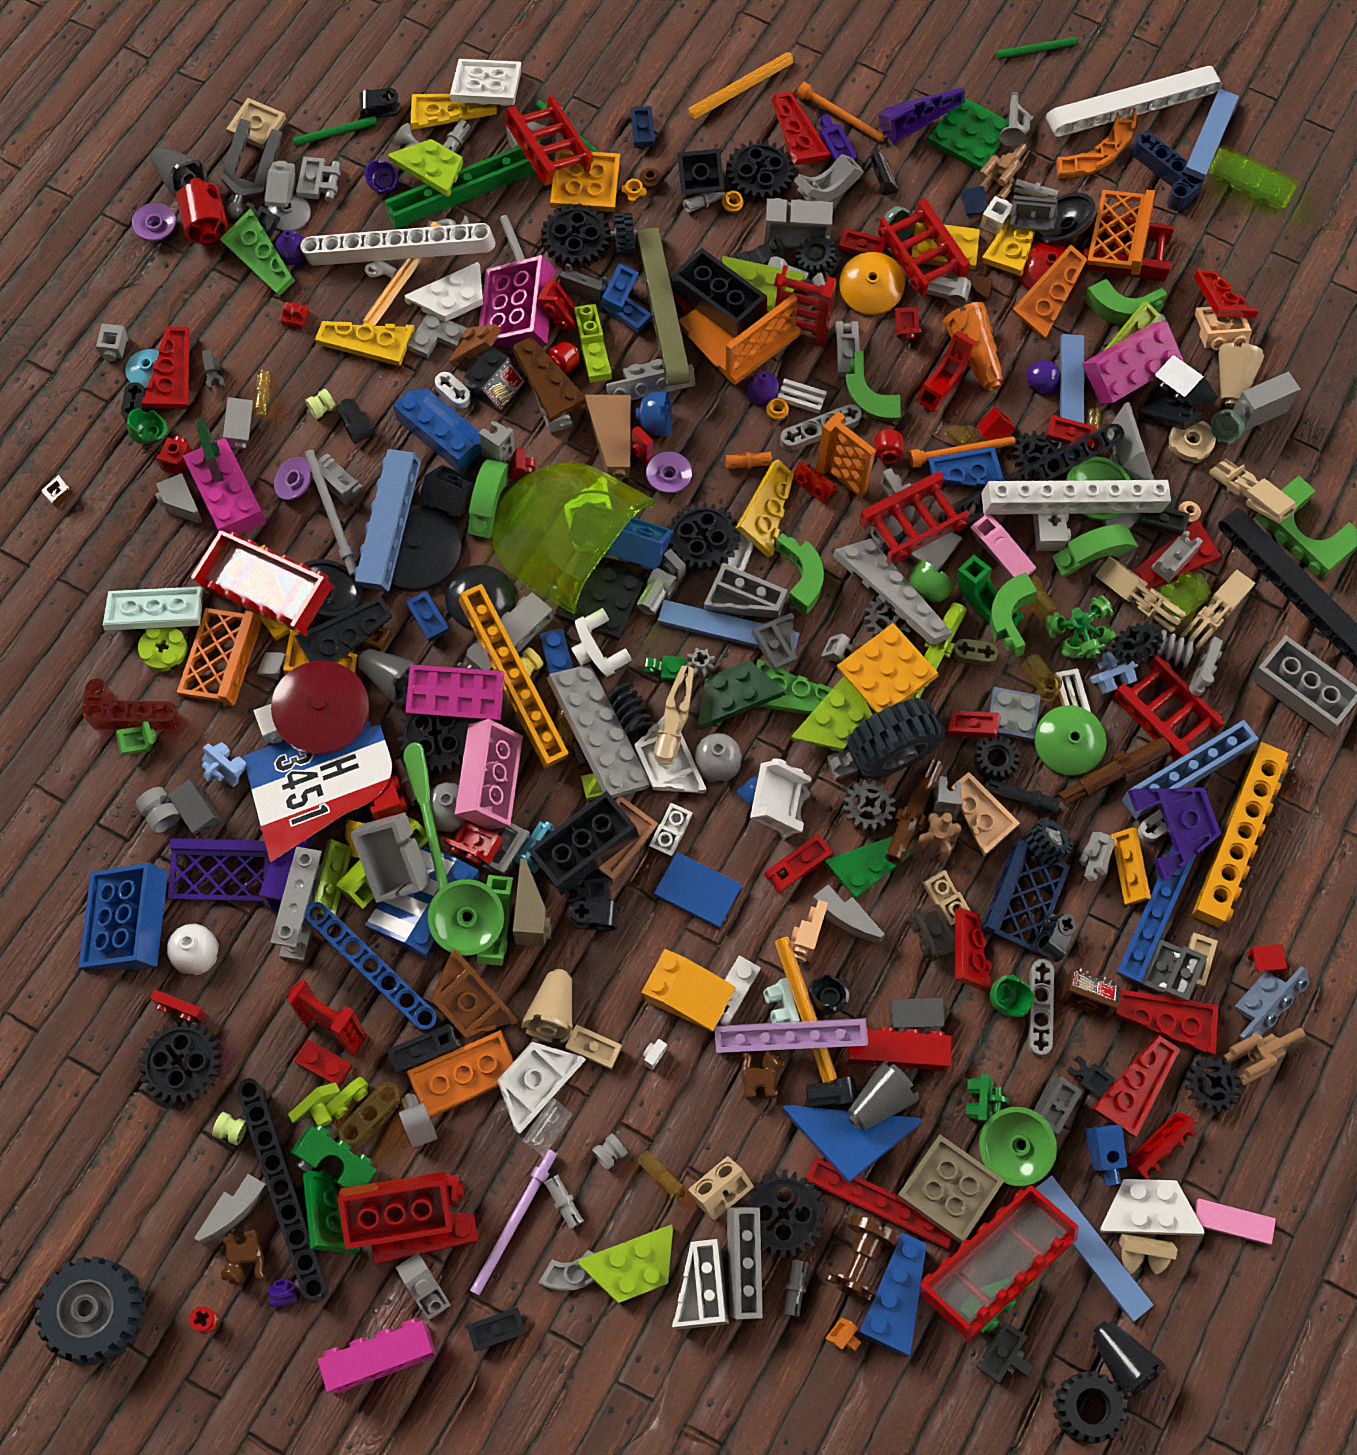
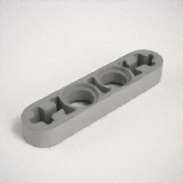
M846 405L786 428L781 433L780 445L787 451H793L820 441L823 425L837 411L845 416L844 425L847 428L856 427L861 420V409L856 405ZM847 414L855 415V419H852L850 416L847 417ZM811 427L814 428L817 431V433L813 436H809L805 433L804 430L806 428ZM789 436L791 439H794V442L786 440Z
M1039 959L1031 966L1029 974V986L1034 992V1002L1028 1013V1050L1036 1057H1044L1050 1052L1053 1045L1054 967L1048 960ZM1043 966V969L1048 971V973L1044 975L1043 983L1035 984V982L1038 983L1040 981V972H1036V970ZM1038 989L1046 991L1048 1000L1045 1002L1038 1001L1035 998V991ZM1036 1014L1045 1015L1048 1021L1047 1025L1038 1026L1034 1022V1016ZM1047 1031V1034L1044 1033L1042 1035V1043L1046 1044V1047L1040 1051L1034 1043L1038 1041L1040 1032Z

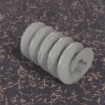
M1163 629L1161 633L1164 643L1160 644V650H1155L1157 651L1156 656L1161 657L1164 654L1167 662L1174 658L1175 667L1180 662H1183V670H1185L1194 651L1193 641L1190 640L1184 645V637H1180L1175 641L1176 635L1174 633L1166 638L1167 631Z

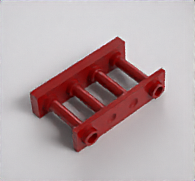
M553 95L548 98L547 109L526 115L520 114L516 106L507 108L505 124L545 186L552 184L554 173L563 168L580 164L586 173L590 172L593 154L587 149L563 112L561 104L556 101ZM550 117L555 124L534 131L527 125V123ZM559 132L564 138L563 141L546 146L540 145L537 141L539 138ZM568 148L575 155L555 162L550 161L547 154Z
M926 198L918 201L914 215L891 226L885 217L880 218L878 229L880 239L882 241L885 240L911 279L913 288L916 291L918 290L922 297L927 293L929 282L950 272L956 273L958 277H966L968 275L970 262ZM918 222L923 224L926 231L901 242L895 234ZM928 239L933 240L937 245L936 248L915 258H912L906 250ZM940 255L944 256L948 261V264L925 275L918 268V265Z
M1097 213L1092 224L1088 228L1089 230H1092L1091 241L1094 232ZM1108 215L1101 218L1105 224L1114 220L1112 216ZM1125 219L1123 221L1128 227L1136 223L1133 219ZM1150 222L1147 239L1156 240L1154 259L1143 258L1140 275L1131 274V269L1089 265L1087 261L1082 269L1165 282L1170 272L1171 262L1163 261L1165 242H1170L1175 226ZM1119 224L1110 228L1115 235L1123 230ZM1115 241L1112 243L1111 252L1120 248ZM1084 248L1082 255L1088 260L1090 249ZM1098 251L1094 253L1093 257L1103 258L1107 254L1104 251ZM1123 254L1115 256L1121 261H1128L1129 258Z
M784 265L781 274L777 273L774 281V286L777 287L775 307L794 294L798 298L797 303L816 308V311L797 307L796 316L814 320L815 324L796 319V325L801 330L812 332V335L815 336L814 345L823 347L829 328L836 278L827 277L825 285L817 286L787 278L788 266ZM788 287L818 295L817 298L819 299L785 291V288Z
M940 471L861 511L859 523L863 529L875 526L890 548L886 560L888 565L894 562H902L909 554L953 531L958 532L967 525L970 515L969 511L966 510L957 515L941 492L944 476ZM929 495L933 496L949 520L938 525L921 500ZM909 505L914 506L930 530L918 535L902 510ZM890 515L894 516L910 540L898 545L883 523V519Z
M1157 655L1149 666L1152 671L1132 688L1123 683L1117 688L1112 698L1153 740L1164 737L1171 747V752L1168 755L1174 761H1177L1191 752L1189 745L1209 728L1216 734L1225 722L1217 711L1212 710L1199 696L1193 695L1189 690V686L1172 670L1170 664ZM1160 678L1169 688L1149 705L1144 704L1138 698V695ZM1174 695H1177L1186 705L1166 722L1161 721L1155 715V711ZM1193 711L1203 722L1183 739L1178 738L1172 732V728Z
M303 979L290 988L287 997H289L287 1002L301 1023L307 1027L313 1020L334 1033L344 1051L353 1056L367 1036L355 1012L347 1006L342 1011L338 1010L336 1012L320 1002Z

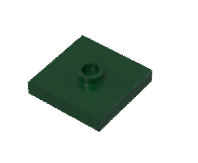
M205 419L196 420L205 460L213 480L216 483L224 481L217 457L221 455L218 444L213 442Z

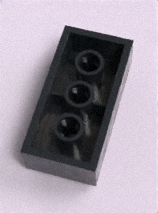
M703 248L698 250L671 274L672 291L735 338L767 313V295Z
M606 790L529 848L528 852L562 896L640 835L635 824Z

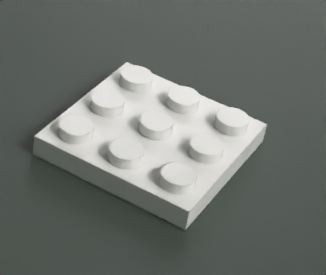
M459 59L450 93L451 102H458L460 104L514 105L522 70L521 62Z

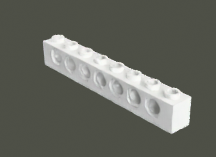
M1168 480L988 481L981 493L984 514L1162 513L1171 502Z

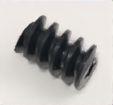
M633 682L620 685L608 697L610 704H613L614 712H617L618 720H621V726L625 728V734L630 737L642 735L654 725L653 722L646 723L651 717L649 714H643L646 711V707L639 706L642 703V699L635 698L638 695L637 690L630 691L634 687Z

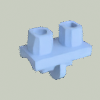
M1106 652L1103 654V661L1098 663L1099 669L1106 667L1107 670L1090 677L1092 684L1098 683L1103 694L1117 689L1113 679L1115 675H1119L1122 684L1125 683L1127 685L1137 681L1134 668L1138 664L1132 661L1129 665L1123 663L1117 666L1118 659L1111 652Z
M221 742L214 747L208 743L203 747L205 754L202 758V768L206 770L203 777L207 781H212L216 778L220 782L224 779L232 787L236 786L239 783V776L246 768V762L240 757H235L232 761H229L227 757L230 754V750L224 743Z

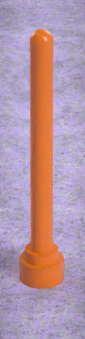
M804 81L799 86L796 97L802 101H813L878 142L885 140L884 134L816 94L810 84Z
M1011 436L929 452L920 451L919 449L909 450V462L911 468L922 467V464H926L929 458L990 447L996 449L1012 446L1016 443V439Z

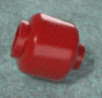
M568 342L559 343L547 353L564 374H567L579 364V351Z
M885 429L877 433L874 438L876 458L883 463L890 464L902 457L904 452L903 437L898 431Z

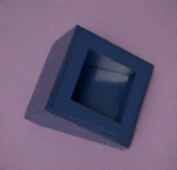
M984 186L963 189L961 200L966 216L984 213L987 209Z

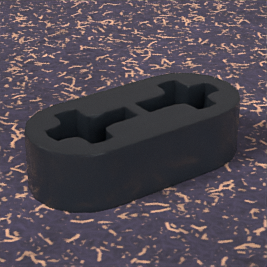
M137 382L128 384L124 390L121 414L126 423L133 407L145 412V408H142L141 403L146 391L144 386ZM136 391H139V393L136 394V398L134 400L132 395L135 394Z

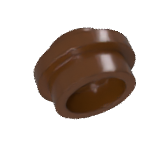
M647 168L640 173L639 180L644 188L654 189L659 185L661 175L656 169Z

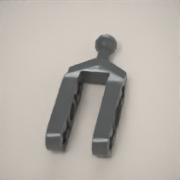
M244 119L239 120L221 177L222 183L234 195L233 202L228 204L225 211L231 220L241 218V213H243L241 203L243 199L264 195L268 171L276 160L283 132L271 129L255 182L253 183L235 177L252 122Z

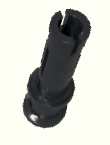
M990 778L987 790L993 795L1028 805L1032 811L1040 810L1049 813L1053 818L1056 816L1061 797L1053 798L1042 794V791L1039 790L1034 793L993 780L992 778Z

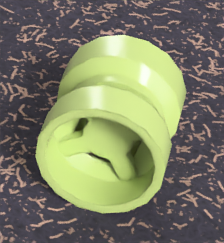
M326 389L319 391L315 397L311 396L305 399L306 405L315 419L322 417L326 411L331 412L336 409L335 402Z
M222 1112L216 1120L212 1136L219 1139L228 1138L229 1143L239 1145L246 1133L247 1123L240 1118L235 1120L230 1114Z

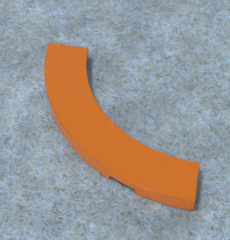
M1136 108L1132 109V117L1121 120V116L1117 111V117L1110 134L1099 145L1094 147V150L1074 156L1057 157V179L1089 175L1115 161L1131 140L1136 125Z

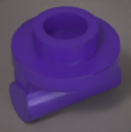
M287 1279L275 1281L268 1289L271 1307L298 1303L295 1284Z

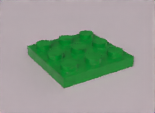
M965 98V103L944 116L929 136L927 144L980 172L989 159L1002 146L1000 132L1009 126V121Z

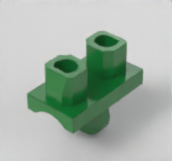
M981 1074V1078L968 1079L967 1087L969 1095H980L979 1103H967L966 1116L969 1119L980 1121L983 1125L991 1117L992 1104L993 1113L1001 1110V1105H1008L1009 1102L1008 1097L1002 1096V1087H994L993 1095L994 1080L990 1078L989 1074Z

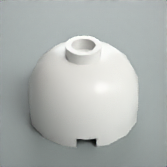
M186 924L176 929L170 936L167 943V955L173 967L180 973L200 975L208 971L216 963L219 943L215 935L206 927L198 924Z

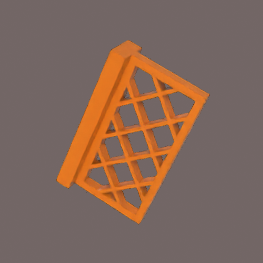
M1102 190L1087 264L1131 269V274L1140 275L1154 206L1155 190H1146V194ZM1113 198L1118 202L1109 207L1105 199ZM1130 201H1140V205L1133 209H1131L1126 203ZM1122 206L1127 213L1119 217L1114 211ZM1110 214L1114 220L1105 224L1101 218ZM1131 216L1136 223L1128 227L1123 221ZM1119 224L1123 230L1115 235L1110 228ZM1106 231L1111 238L1102 242L1098 235ZM1128 234L1132 241L1124 245L1119 238ZM1115 241L1120 248L1111 252L1106 246ZM1101 249L1107 254L1103 258L1093 257L1094 253ZM1124 252L1129 258L1128 261H1121L1115 256Z
M794 294L726 345V362L720 366V371L733 384L739 383L801 335V329L796 325L798 298Z
M837 411L823 425L816 470L821 473L820 476H823L826 472L830 473L862 499L867 492L876 450L844 425L845 416Z
M205 608L177 690L180 696L223 702L226 706H235L262 621L255 612L245 611V614ZM210 617H219L221 622L210 628L208 626ZM235 620H242L240 627L231 632L228 624ZM225 627L229 634L217 641L214 633ZM211 635L214 643L202 649V641ZM233 639V648L224 653L221 645ZM218 648L222 655L210 662L207 654ZM204 657L207 664L195 670V661ZM226 660V669L217 674L214 666ZM211 669L215 676L203 683L199 676ZM197 678L200 685L193 690H187L188 682ZM218 681L220 684L218 693H209L206 688Z

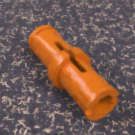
M748 451L745 454L725 455L726 470L735 468L751 470L752 467L771 466L772 464L771 451L763 453H750Z

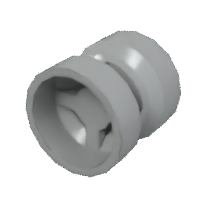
M612 1133L606 1138L603 1145H597L592 1149L593 1154L607 1170L614 1166V1160L622 1159L628 1154L622 1143Z

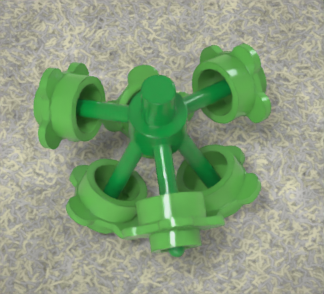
M1099 596L1098 599H1091V604L1089 605L1090 613L1086 614L1080 608H1074L1071 612L1072 616L1068 621L1058 612H1054L1052 616H1047L1046 629L1051 638H1055L1057 634H1063L1066 628L1070 630L1075 629L1073 637H1069L1061 642L1063 647L1062 655L1070 658H1083L1085 655L1087 659L1095 658L1101 654L1100 650H1104L1115 639L1116 633L1110 630L1111 627L1109 625L1095 628L1090 624L1094 619L1093 616L1097 619L1113 616L1111 604L1104 596ZM1088 630L1093 632L1091 636L1092 640H1090ZM1079 634L1084 636L1085 643L1078 638Z

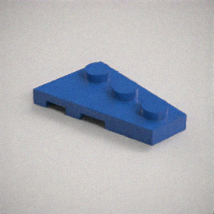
M994 447L929 458L927 462L931 475L940 471L944 476L943 484L985 488L988 481H998L1003 478Z

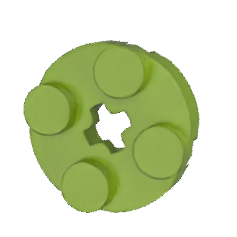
M175 627L147 628L140 638L138 651L141 659L150 669L164 672L171 670V667H174L176 664L180 665L184 661L188 646L182 632ZM165 643L169 648L168 650L164 649L160 653L158 646Z

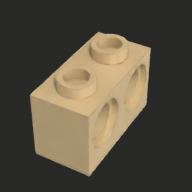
M727 1156L688 1190L699 1207L715 1221L727 1208L735 1204L754 1186L744 1170Z

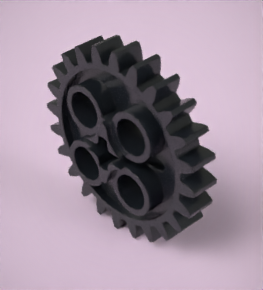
M759 139L757 144H753L749 140L748 146L742 143L741 149L735 148L734 154L729 155V160L726 163L727 183H731V190L737 189V192L740 194L744 193L745 200L749 196L752 197V202H755L756 198H760L761 203L764 202V198L772 199V196L780 198V193L786 194L787 188H791L792 181H794L795 166H793L792 159H789L790 153H783V146L777 149L776 142L770 146L768 140L764 144H761Z
M579 203L577 208H574L572 204H570L569 209L561 206V212L554 209V216L548 215V221L543 222V228L541 229V243L543 244L544 251H548V257L554 256L555 263L562 260L563 267L570 263L572 268H574L575 264L582 268L585 262L588 266H591L592 259L595 262H599V256H605V250H609V243H611V228L609 227V221L604 220V214L598 215V209L591 212L590 205L582 209L581 203Z
M704 502L702 508H699L697 503H695L693 510L686 506L685 514L678 511L679 519L671 518L673 525H668L667 528L673 530V534L667 549H671L686 566L689 565L691 572L696 567H699L700 573L703 572L704 567H707L709 572H712V566L714 565L720 569V562L728 564L727 556L734 558V550H739L737 542H741L740 532L736 529V518L732 519L731 512L725 513L723 506L716 510L715 503L710 508H707L706 502ZM695 522H696V523L698 524V526L700 527V531H701V533H702V536H701V535L699 536L698 529H697V527L694 525ZM708 522H711V523H712L711 525H704L705 523H708ZM686 532H691L689 535H684ZM704 539H707L708 546L713 551L712 553L708 551ZM716 540H722L720 543H715ZM695 550H702L699 553H694Z
M407 713L409 718L401 719L406 725L405 727L398 728V731L404 733V736L399 737L398 741L405 742L400 750L405 751L406 747L414 742L420 743L422 746L427 742H431L432 749L429 753L425 754L427 767L429 766V771L433 774L436 767H438L440 773H444L445 766L453 771L454 762L460 766L462 765L460 758L464 757L468 725L474 721L473 718L453 717L452 724L444 727L442 720L445 716H437V729L442 732V734L438 735L441 755L437 754L438 741L432 736L436 734L433 715ZM422 719L429 720V726L425 730L419 729V723ZM449 739H455L456 745L452 750H446L445 748L446 741Z
M184 1020L180 1027L176 1021H173L172 1029L163 1025L164 1032L162 1034L156 1030L154 1031L155 1040L147 1038L150 1047L141 1048L146 1057L138 1058V1061L145 1064V1066L140 1067L138 1071L146 1075L140 1080L144 1084L149 1083L146 1086V1090L149 1092L154 1091L153 1096L157 1099L162 1096V1101L168 1103L171 1099L172 1103L178 1105L181 1098L185 1104H188L189 1096L199 1100L198 1092L201 1091L204 1094H208L207 1084L215 1086V1083L211 1080L212 1077H220V1074L215 1069L223 1067V1064L217 1061L218 1058L223 1056V1053L215 1050L221 1045L217 1041H213L215 1039L214 1034H207L208 1029L204 1026L199 1029V1024L196 1022L190 1027V1024ZM188 1039L187 1046L179 1050L181 1041ZM167 1046H171L174 1052L182 1058V1062L195 1075L194 1079H191L188 1073L179 1066V1062L170 1054ZM167 1056V1063L159 1067V1060ZM203 1058V1064L199 1068H194L195 1061ZM179 1075H183L182 1082L174 1086V1079Z
M783 1170L782 1177H778L777 1173L773 1171L771 1180L763 1175L764 1184L761 1185L755 1181L756 1192L751 1190L748 1192L752 1199L743 1200V1203L749 1207L761 1208L767 1205L773 1211L770 1220L763 1221L760 1218V1239L763 1242L761 1251L771 1247L772 1256L776 1254L777 1250H781L782 1257L786 1256L787 1250H790L791 1254L796 1256V1248L799 1247L805 1253V1243L814 1246L815 1243L812 1240V1236H822L817 1231V1227L826 1226L819 1221L821 1217L827 1216L826 1213L820 1212L819 1209L825 1206L826 1203L817 1201V1198L822 1193L812 1192L815 1187L814 1183L808 1186L805 1185L807 1181L806 1176L798 1181L797 1172H794L791 1178H788L786 1170ZM782 1187H788L791 1190L792 1196L787 1202H781L778 1199L777 1194ZM800 1196L802 1200L788 1213L790 1219H781L771 1231H768L767 1227L780 1216L779 1208H788ZM802 1206L807 1207L810 1211V1217L805 1222H800L796 1218V1210ZM781 1225H787L791 1229L790 1238L784 1241L777 1236V1229Z

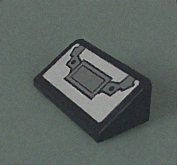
M873 148L870 162L883 194L897 193L899 190L886 158L877 148Z

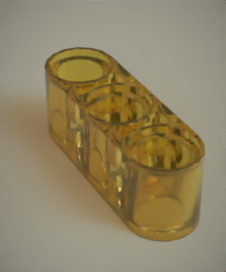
M389 1082L380 1085L339 1128L340 1139L352 1148L362 1145L401 1104L402 1095L397 1086ZM387 1091H394L396 1093L395 1098L391 1102L383 1101V1095ZM376 1110L377 1116L374 1120L366 1121L364 1119L367 1111ZM350 1129H357L358 1136L354 1140H347L346 1133Z

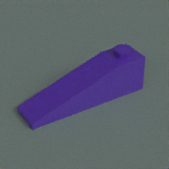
M962 87L885 108L879 114V125L891 143L894 144L965 103V90Z

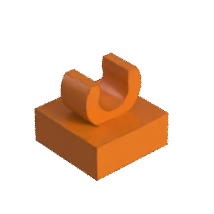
M842 1317L825 1338L832 1346L843 1349L846 1346L855 1351L861 1344L854 1336L858 1327Z

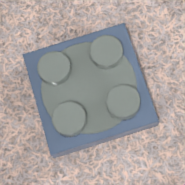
M994 687L989 712L1000 714L1001 720L997 735L1033 742L1041 696Z

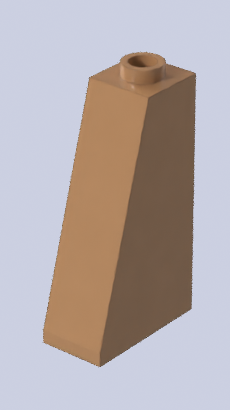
M585 395L586 412L607 478L617 480L630 478L631 395Z

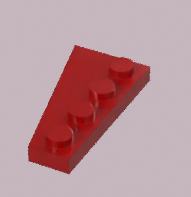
M792 92L774 94L771 101L794 166L828 160L831 156L830 151Z
M166 326L159 354L153 366L152 376L149 379L147 391L141 403L142 408L188 409L189 327Z
M1198 519L1189 525L1185 531L1190 532L1188 538L1191 541L1199 537L1203 542L1196 554L1171 581L1214 563L1221 558V554ZM1179 536L1174 537L1132 571L1148 583L1146 588L1149 590L1168 583L1150 568Z
M1120 989L1119 1006L1114 1016L1210 1056H1214L1216 1053L1219 1005L1195 1001L1187 1002L1171 997Z
M1155 1036L1091 1110L1113 1125H1122V1131L1131 1137H1137L1180 1049L1163 1037Z

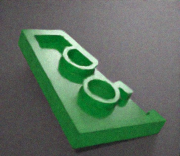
M893 836L824 860L827 868L854 899H857L899 866L888 862L885 858ZM909 850L902 863L911 856L912 853Z
M307 1171L303 1174L310 1248L356 1254L360 1251L359 1247L345 1249L337 1198L338 1191L331 1174Z

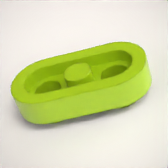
M362 1077L352 1081L325 1106L332 1119L339 1120L348 1112L349 1109L347 1107L354 1101L359 1102L367 1095L368 1091L366 1089L369 1084Z

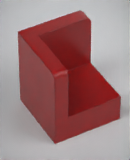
M996 406L977 425L981 436L988 441L1008 437L1016 429L1011 418Z
M1282 944L1252 947L1246 953L1247 958L1254 959L1257 972L1269 971L1271 975H1280L1287 969Z

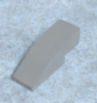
M829 884L813 896L812 904L815 907L818 900L828 903L824 916L838 927L873 943L879 944L883 940L885 934L853 897L844 903Z
M247 1174L234 1196L226 1192L222 1194L198 1231L195 1239L205 1244L232 1229L259 1204L268 1191L267 1185Z

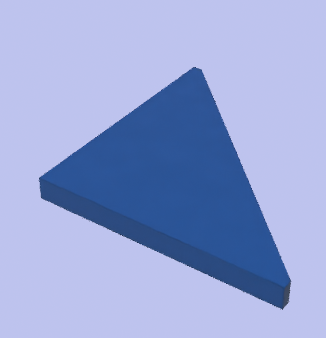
M785 1105L782 1109L848 1184L916 1129L922 1122L920 1118L891 1116L867 1130H862L861 1128L857 1130L848 1121V1111Z

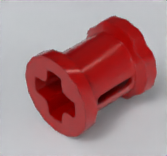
M205 1306L195 1308L189 1316L190 1326L199 1332L210 1333L217 1327V1314ZM202 1314L209 1316L206 1319L207 1324L205 1326L199 1324L202 1321Z

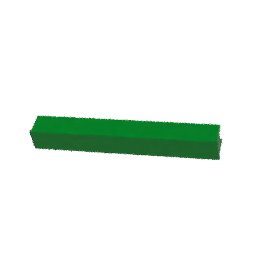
M537 139L539 144L542 145L541 139ZM517 146L461 169L458 172L456 183H453L451 186L452 193L449 197L424 184L385 200L386 214L396 230L531 175L536 171L520 146Z

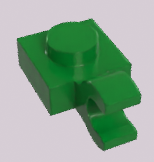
M663 655L662 662L654 658H646L645 673L661 674L660 681L675 682L681 666H686V658Z

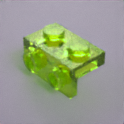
M1190 571L1179 575L1175 583L1168 584L1160 590V594L1186 613L1184 617L1213 597L1202 573H1191ZM1167 607L1168 611H1170L1172 614H1174V615H1175L1176 617H1178L1180 620L1184 618V617L1179 616L1178 614H1176L1175 612H1173L1171 609H1169V608Z

